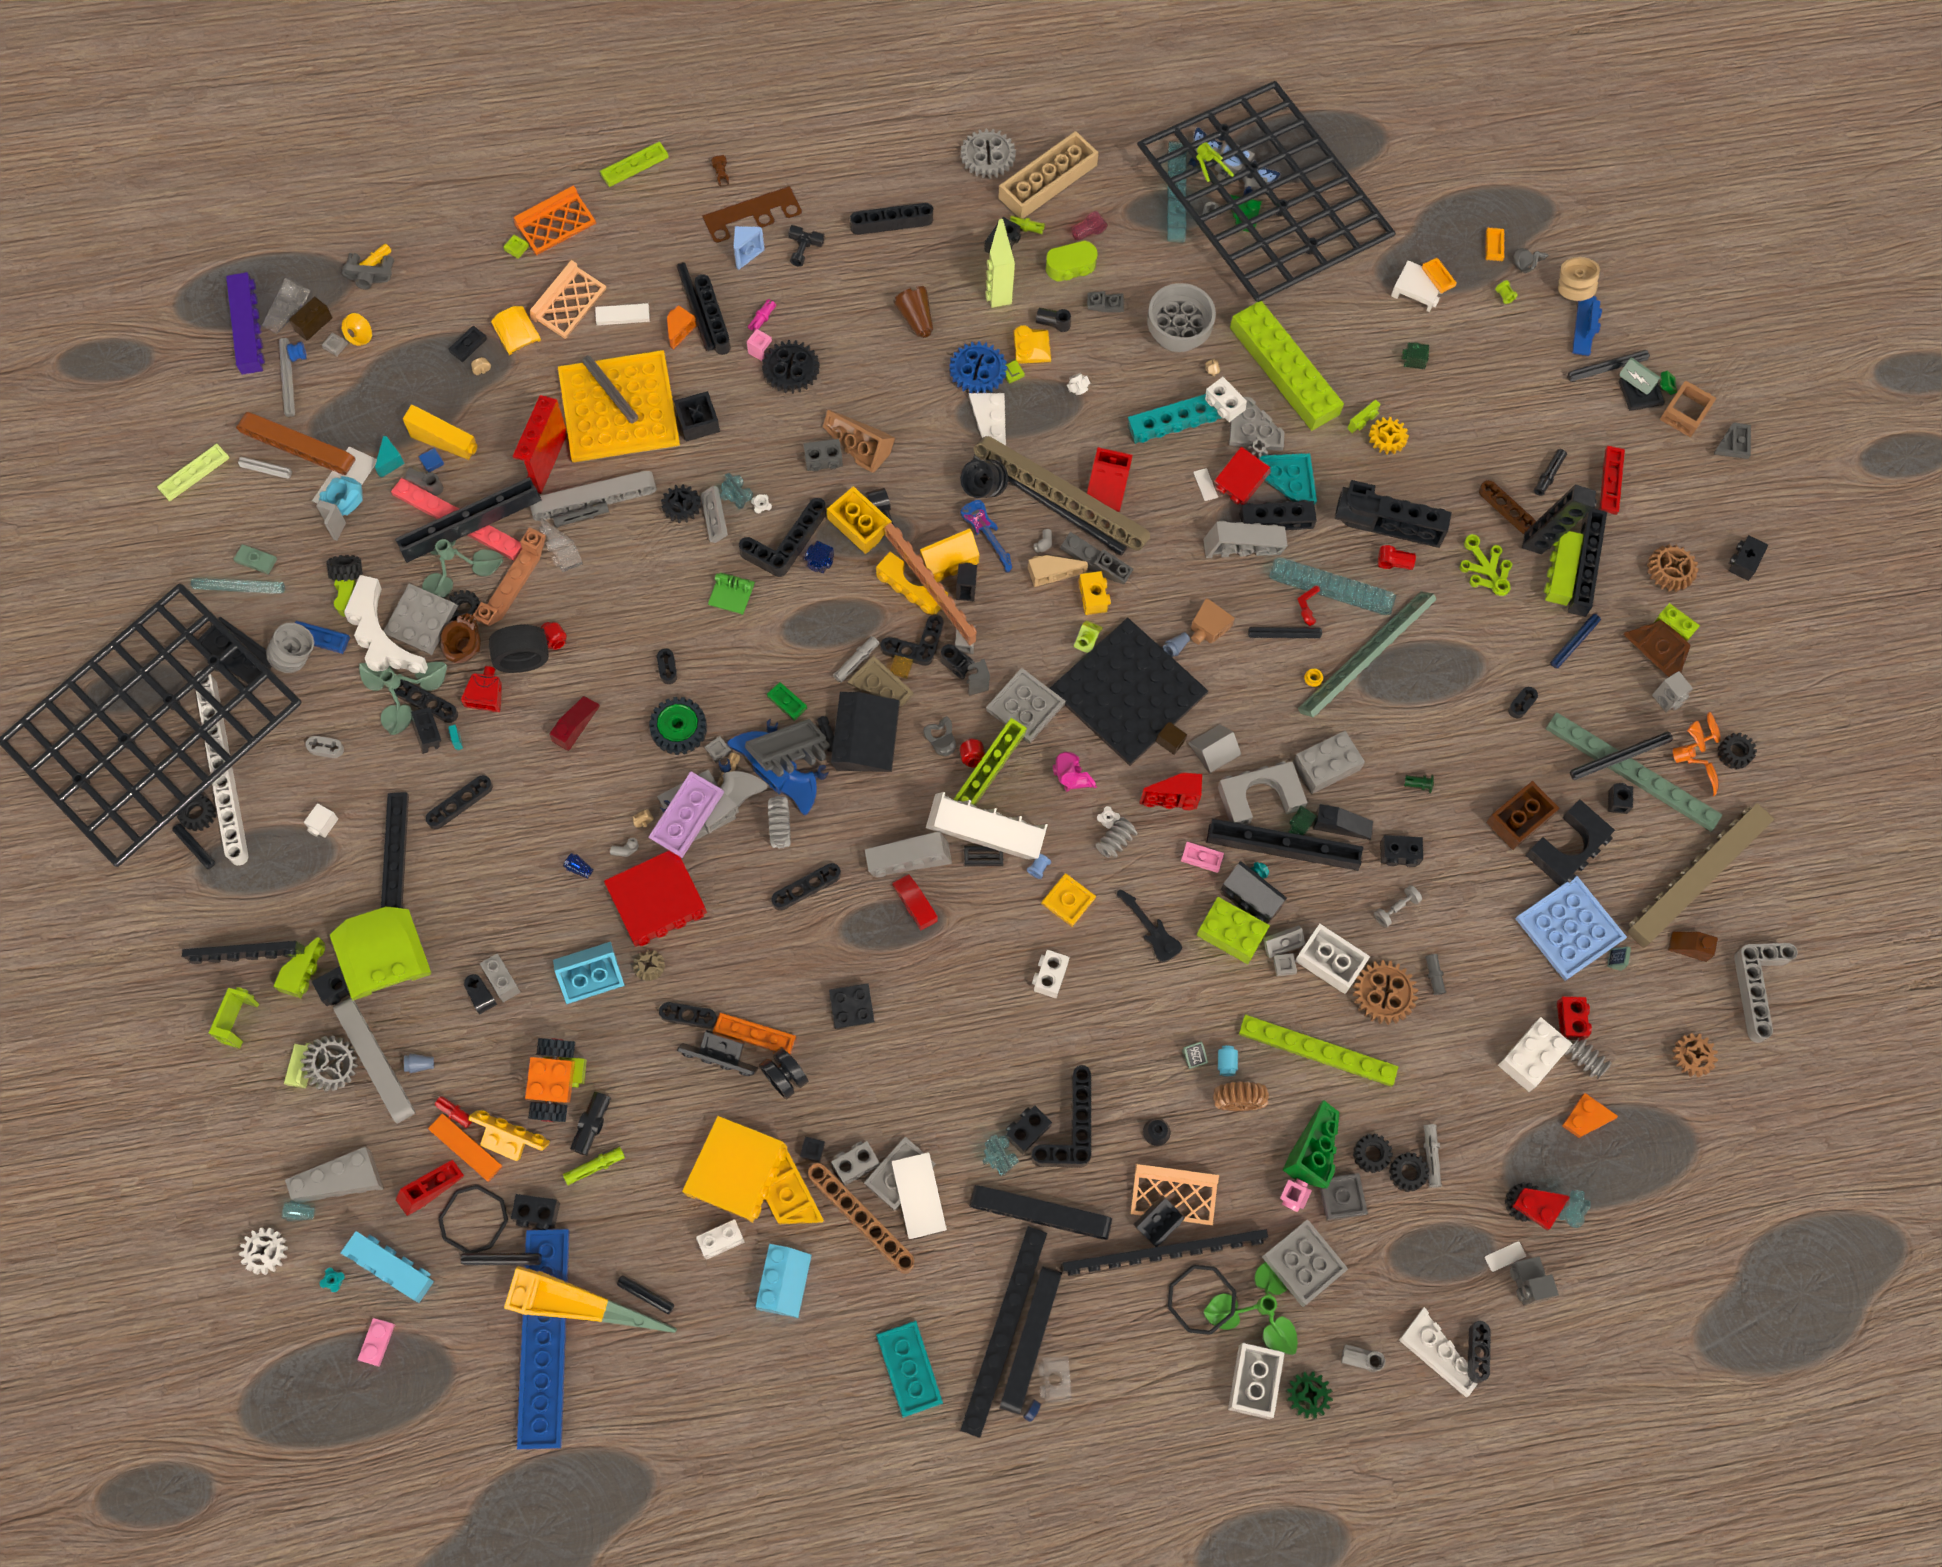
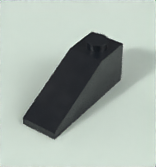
M1320 804L1315 814L1313 830L1371 840L1373 821L1339 807Z

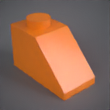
M679 305L672 309L667 316L671 348L674 350L696 327L695 316Z

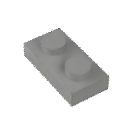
M1299 925L1263 938L1266 955L1269 958L1305 945L1303 930Z

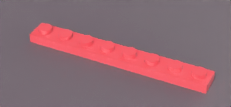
M403 478L399 480L391 491L393 496L436 519L459 510V508ZM490 525L467 535L513 561L522 550L520 541Z

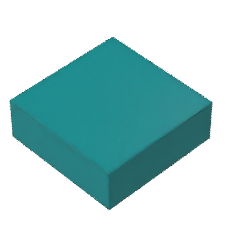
M456 724L449 726V733L454 748L456 750L463 749L460 732Z

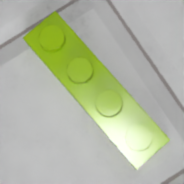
M659 141L601 170L600 174L606 184L611 187L669 158Z

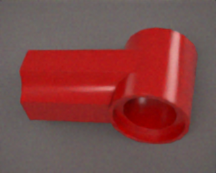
M1383 545L1379 548L1378 566L1380 568L1391 569L1398 567L1413 570L1416 561L1415 553L1398 551L1390 545Z

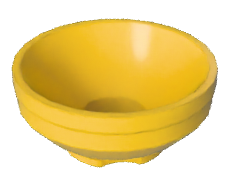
M352 313L343 319L342 332L346 340L356 346H362L370 342L372 330L368 321L363 316ZM348 328L353 331L354 337L350 336Z

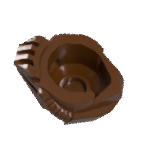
M468 613L460 615L457 621L449 622L442 633H440L443 654L447 660L453 663H465L480 652L481 639L476 617Z

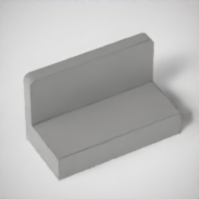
M319 500L317 508L325 521L324 524L333 540L337 541L346 522L337 505Z

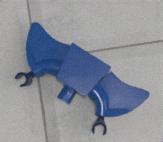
M769 719L766 727L767 732H747L728 741V746L747 757L752 764L753 771L775 792L789 796L803 815L809 813L817 794L815 778L824 780L828 776L829 772H821L825 770L826 765H820L815 773H802L797 770V765L793 761L794 771L788 773L784 770L783 776L778 777L772 770L766 771L745 748L746 741L777 731L778 722H776L775 726H770L771 719Z

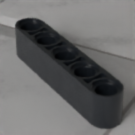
M919 203L853 212L850 216V230L855 235L929 226L933 223V206L929 203Z
M700 274L694 280L696 293L714 343L715 351L720 355H725L731 349L729 335L710 278L705 274Z

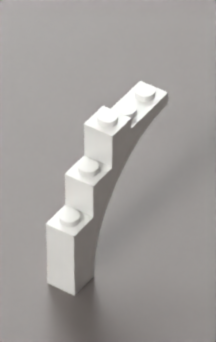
M360 575L344 613L348 622L358 625L354 634L358 645L363 648H369L364 658L368 668L373 671H383L391 666L395 669L402 668L413 673L420 672L425 674L428 668L425 658L411 654L398 647L380 628L377 609L381 586L378 579Z

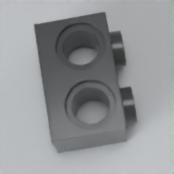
M839 439L803 443L807 471L843 467Z

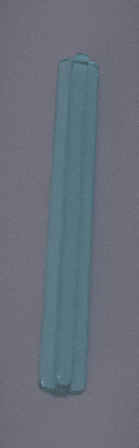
M191 579V587L193 589L262 593L285 592L283 582Z

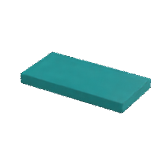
M917 1321L876 1334L902 1417L905 1418L943 1404Z

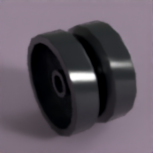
M780 1047L773 1053V1058L777 1065L772 1060L766 1058L759 1064V1067L778 1093L787 1100L794 1094V1088L790 1081L796 1087L802 1088L809 1080L796 1060L783 1047Z

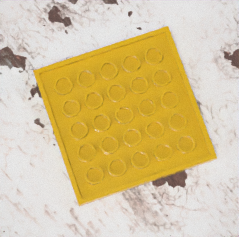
M664 350L595 361L638 415V421L633 424L628 421L583 363L558 366L572 463L680 446Z

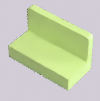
M310 1043L294 1045L284 1081L285 1085L306 1088L309 1078L305 1079L304 1076L308 1073L307 1070L301 1071V1068L305 1067L306 1064L300 1061L307 1058L303 1055V1052L309 1051L307 1046Z

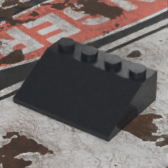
M840 692L831 763L836 771L892 772L900 707L899 700L861 692Z

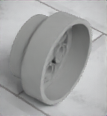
M1176 283L1165 286L1157 291L1150 301L1147 315L1148 329L1156 341L1169 351L1186 352L1203 344L1211 335L1216 317L1215 305L1206 292L1194 285Z

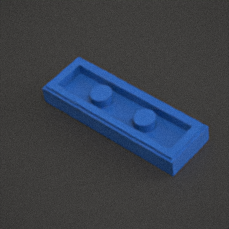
M295 621L296 624L302 625L310 631L314 639V646L341 654L344 653L350 640L349 635Z

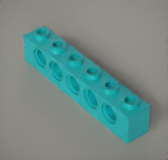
M1206 394L1129 416L1128 427L1134 444L1147 442L1149 439L1156 437L1161 438L1169 433H1178L1186 428H1195L1203 423H1212L1222 417L1214 406H1210L1207 403Z

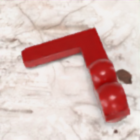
M1314 586L1297 598L1302 609L1301 615L1308 626L1314 625L1316 620L1312 616L1313 612L1309 609L1306 600L1320 591L1319 586Z

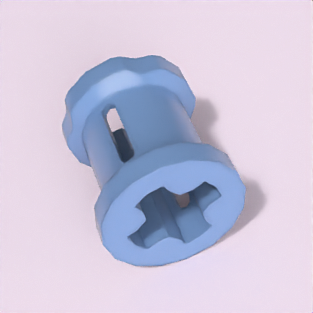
M1039 854V858L1035 859L1031 867L1027 868V872L1035 878L1042 879V873L1047 865L1051 864V860L1043 854Z

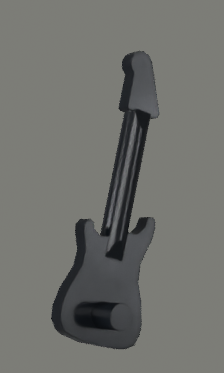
M1123 890L1117 891V897L1121 898L1127 907L1130 906L1150 932L1151 936L1144 935V939L1152 945L1157 960L1165 963L1177 956L1182 950V945L1165 931L1162 921L1158 919V927L1155 928L1135 902V897Z

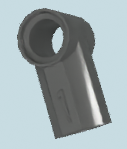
M415 466L409 467L405 477L407 481L427 490L435 496L442 493L443 485L435 473H428Z

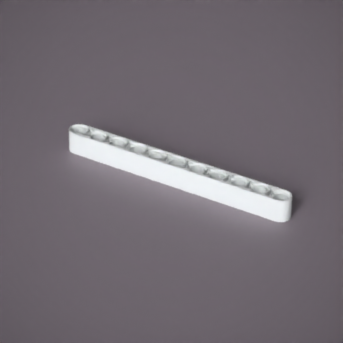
M209 674L200 684L220 702L217 682ZM196 691L201 723L203 725L210 719L209 716L213 713L215 715L217 711ZM222 718L207 732L230 755L224 719ZM205 742L210 774H212L225 761ZM230 767L212 785L224 853L234 865L239 866L247 862L248 850L233 768ZM227 781L226 785L221 787L222 783ZM227 799H230L227 804H224ZM233 816V819L227 822L228 818ZM237 834L234 839H230L232 835ZM240 851L238 856L233 857L236 852Z

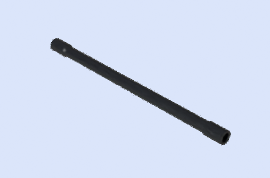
M976 455L973 457V460L980 459ZM1008 475V482L1106 545L1110 550L1120 556L1126 551L1127 547Z

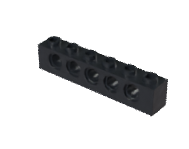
M1575 484L1524 532L1522 548L1541 555L1550 549L1573 526H1576L1579 520L1595 508L1597 499H1595L1596 491Z
M1593 509L1583 518L1580 534H1584L1568 613L1586 617L1592 609L1607 518L1606 511Z

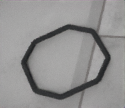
M480 1185L456 1190L439 1216L442 1239L465 1253H478L491 1249L508 1223L503 1198ZM478 1189L500 1201L504 1221L489 1245L468 1250L446 1237L443 1217L458 1194Z
M1192 1265L1169 1286L1168 1309L1189 1333L1213 1334L1235 1314L1236 1290L1214 1266ZM1194 1269L1214 1271L1232 1292L1231 1313L1211 1330L1190 1329L1172 1307L1173 1287Z

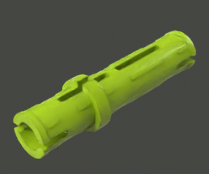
M619 1146L605 1154L601 1153L598 1155L599 1157L563 1173L567 1185L569 1186L599 1170H606L613 1163L625 1159L621 1147Z

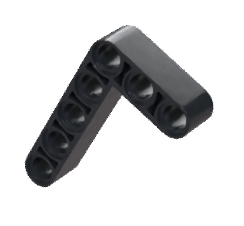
M813 498L776 551L753 538H742L739 541L741 557L774 576H784L825 518V501L822 498ZM782 564L781 567H776L775 565Z
M1085 1065L1077 1066L1072 1074V1145H1037L1031 1154V1161L1036 1166L1082 1168L1087 1166L1091 1159V1070ZM1078 1072H1083L1086 1074L1087 1078L1085 1080H1079L1076 1074ZM1078 1092H1083L1086 1094L1087 1098L1085 1100H1079L1076 1097V1094ZM1083 1112L1086 1114L1087 1119L1079 1120L1076 1114ZM1083 1132L1086 1134L1087 1139L1081 1141L1077 1139L1076 1134ZM1042 1151L1045 1153L1046 1158L1038 1160L1035 1157V1153ZM1063 1152L1067 1158L1060 1161L1056 1158L1055 1154ZM1083 1152L1087 1159L1079 1161L1076 1158V1154Z

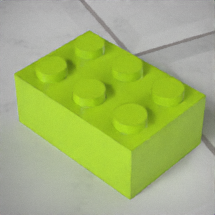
M1217 897L1196 936L1242 962L1249 964L1270 925Z

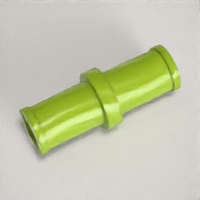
M1010 217V221L1020 225V229H1023V232L1031 231L1043 234L1045 223L1031 221L1030 218Z

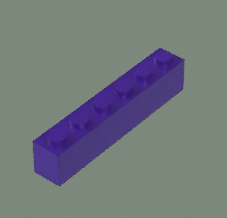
M248 272L227 275L236 366L241 375L263 371L262 364H265L263 353H261L263 343L261 338H259L261 327L257 322V319H260V315L255 305L258 304L257 296L254 293L256 289L255 281L250 278Z

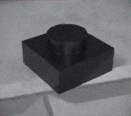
M805 1136L800 1158L820 1163L825 1141Z

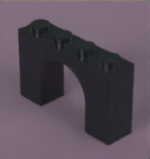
M1580 799L1562 818L1581 835L1584 844L1582 853L1566 855L1542 837L1525 855L1560 887L1565 882L1570 883L1576 877L1574 873L1577 870L1581 872L1589 864L1586 861L1589 857L1594 859L1601 851L1599 847L1602 844L1606 846L1613 839L1611 834L1615 831Z

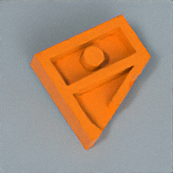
M1584 1093L1562 1127L1580 1138L1615 1120L1618 1116Z

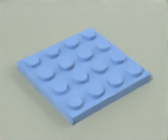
M1578 876L1570 883L1566 882L1515 918L1564 981L1627 938Z

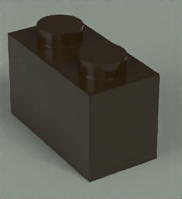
M314 296L289 321L294 331L308 341L333 317L327 305Z

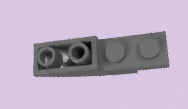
M1069 532L1060 549L1074 557V560L1086 561L1088 563V570L1092 572L1102 571L1104 578L1117 583L1125 584L1134 570L1106 550L1100 551L1072 532Z

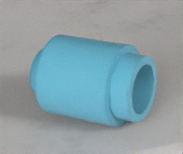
M1222 1046V1049L1218 1050V1070L1222 1076L1236 1075L1238 1070V1050H1235L1234 1046Z

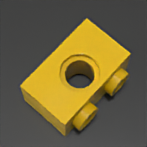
M1102 571L1080 574L1078 583L1085 615L1107 612L1108 605H1111L1110 595L1106 594L1107 580L1103 578ZM1096 591L1099 594L1094 595L1091 592Z

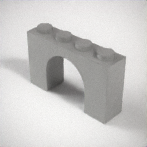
M1283 761L1273 767L1264 766L1254 772H1242L1239 776H1226L1220 780L1218 785L1229 822L1244 825L1251 823L1253 816L1246 799V791L1251 786L1257 784L1269 785L1278 792L1286 814L1304 810L1307 805V800L1293 762L1286 763Z

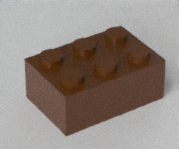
M1532 780L1494 812L1486 823L1514 850L1551 819L1560 808Z

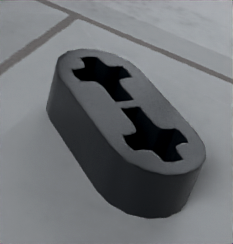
M664 648L657 654L659 674L663 683L673 684L677 680L675 658L670 649ZM664 655L668 656L667 664L664 662ZM666 669H669V670H670V673H671V677H670V678H667V676H666V675H667Z
M1525 687L1508 708L1511 717L1519 719L1526 714L1538 698L1537 690L1533 687ZM1531 694L1532 696L1527 701L1524 700L1526 695ZM1519 704H1521L1522 708L1518 712H1516L1515 708H1517Z

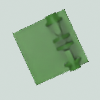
M721 572L717 573L715 576L716 584L708 605L744 614L755 582Z

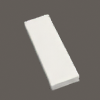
M648 303L595 307L597 325L650 322Z

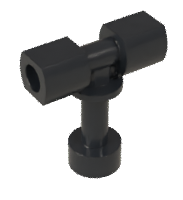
M791 225L788 236L791 239L797 240L799 244L797 252H794L790 258L791 264L802 267L805 261L803 254L806 247H810V245L822 247L825 234L813 231L812 234L803 231L802 227Z

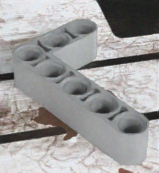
M1791 943L1748 944L1743 946L1734 955L1749 1039L1755 1043L1763 1042L1772 1036L1773 1033L1762 966L1786 965L1795 959L1798 951ZM1782 951L1786 952L1788 957H1785ZM1744 952L1749 955V959L1744 956ZM1763 952L1767 953L1769 958L1765 957ZM1747 971L1752 974L1753 978L1747 974ZM1751 990L1756 993V997L1751 994ZM1754 1009L1759 1012L1760 1016L1755 1014ZM1757 1029L1763 1032V1036L1758 1033Z

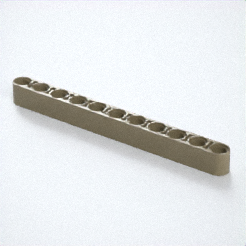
M984 436L974 446V453L978 458L1000 461L1005 466L1010 477L1131 549L1141 550L1150 539V533L1146 528L996 439Z

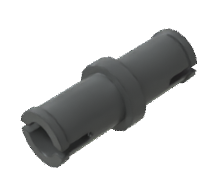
M1438 954L1425 956L1429 970L1427 975L1431 979L1433 994H1445L1446 991L1442 978L1444 974L1440 969Z

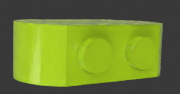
M1080 241L1053 248L1047 254L1046 273L1051 279L1058 282L1086 276L1096 268L1097 249L1088 241Z

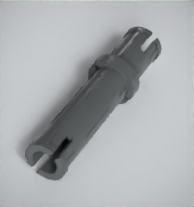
M605 501L593 506L586 505V508L554 516L553 520L556 528L587 518L594 519V516L609 513V509Z

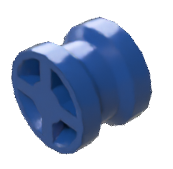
M298 342L296 345L287 344L291 362H296L297 359H307L303 342Z

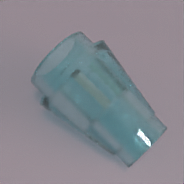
M292 1200L285 1202L282 1219H287V1221L313 1220L315 1207Z

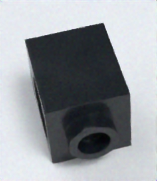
M1616 783L1608 790V812L1628 814L1633 808V786H1627L1625 783ZM1618 795H1621L1624 800H1621Z

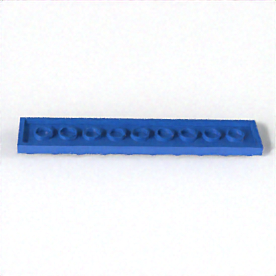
M527 1230L525 1253L541 1254L542 1262L540 1265H525V1268L544 1272L568 1283L570 1230ZM523 1314L517 1450L562 1448L566 1318Z

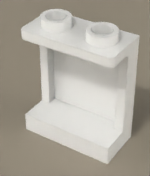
M1407 261L1391 297L1398 299L1401 293L1428 305L1426 311L1430 312L1432 306H1437L1440 299L1437 297L1438 294L1443 293L1439 292L1423 271L1422 266Z

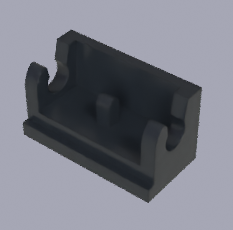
M431 708L412 711L411 722L422 754L428 753V748L432 746L438 749L441 737Z

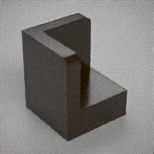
M1168 722L1158 734L1156 743L1175 755L1185 743L1188 734L1171 722Z

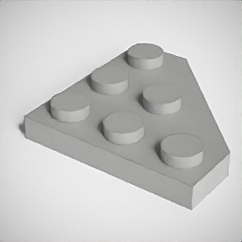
M1243 397L1247 401L1246 410L1231 420L1229 446L1248 448L1252 446L1249 443L1250 439L1255 441L1257 435H1259L1260 439L1267 438L1265 442L1270 444V448L1266 450L1283 451L1285 432L1272 422V419L1264 410L1261 411L1255 405L1256 402L1251 397ZM1259 444L1256 445L1258 449H1262V447H1259Z

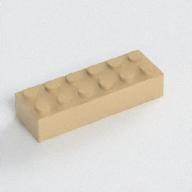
M1075 131L999 185V199L1018 218L1023 219L1096 167L1099 152Z

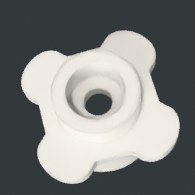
M760 494L752 498L751 503L754 505L756 513L759 514L764 510H771L772 505L769 503L767 495Z
M1106 806L1102 814L1097 816V820L1108 829L1120 819L1119 813L1113 812L1109 806Z

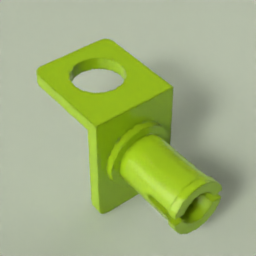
M1086 620L1081 626L1074 647L1089 653L1093 649L1103 627Z

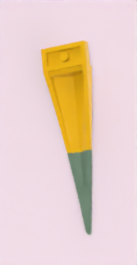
M517 1266L504 1306L505 1309L525 1315L590 1320L672 1333L677 1331L676 1328L544 1272H537Z

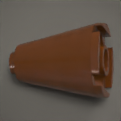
M916 286L917 290L912 291L909 288L895 297L896 301L894 300L893 302L918 337L926 338L933 331L926 287Z

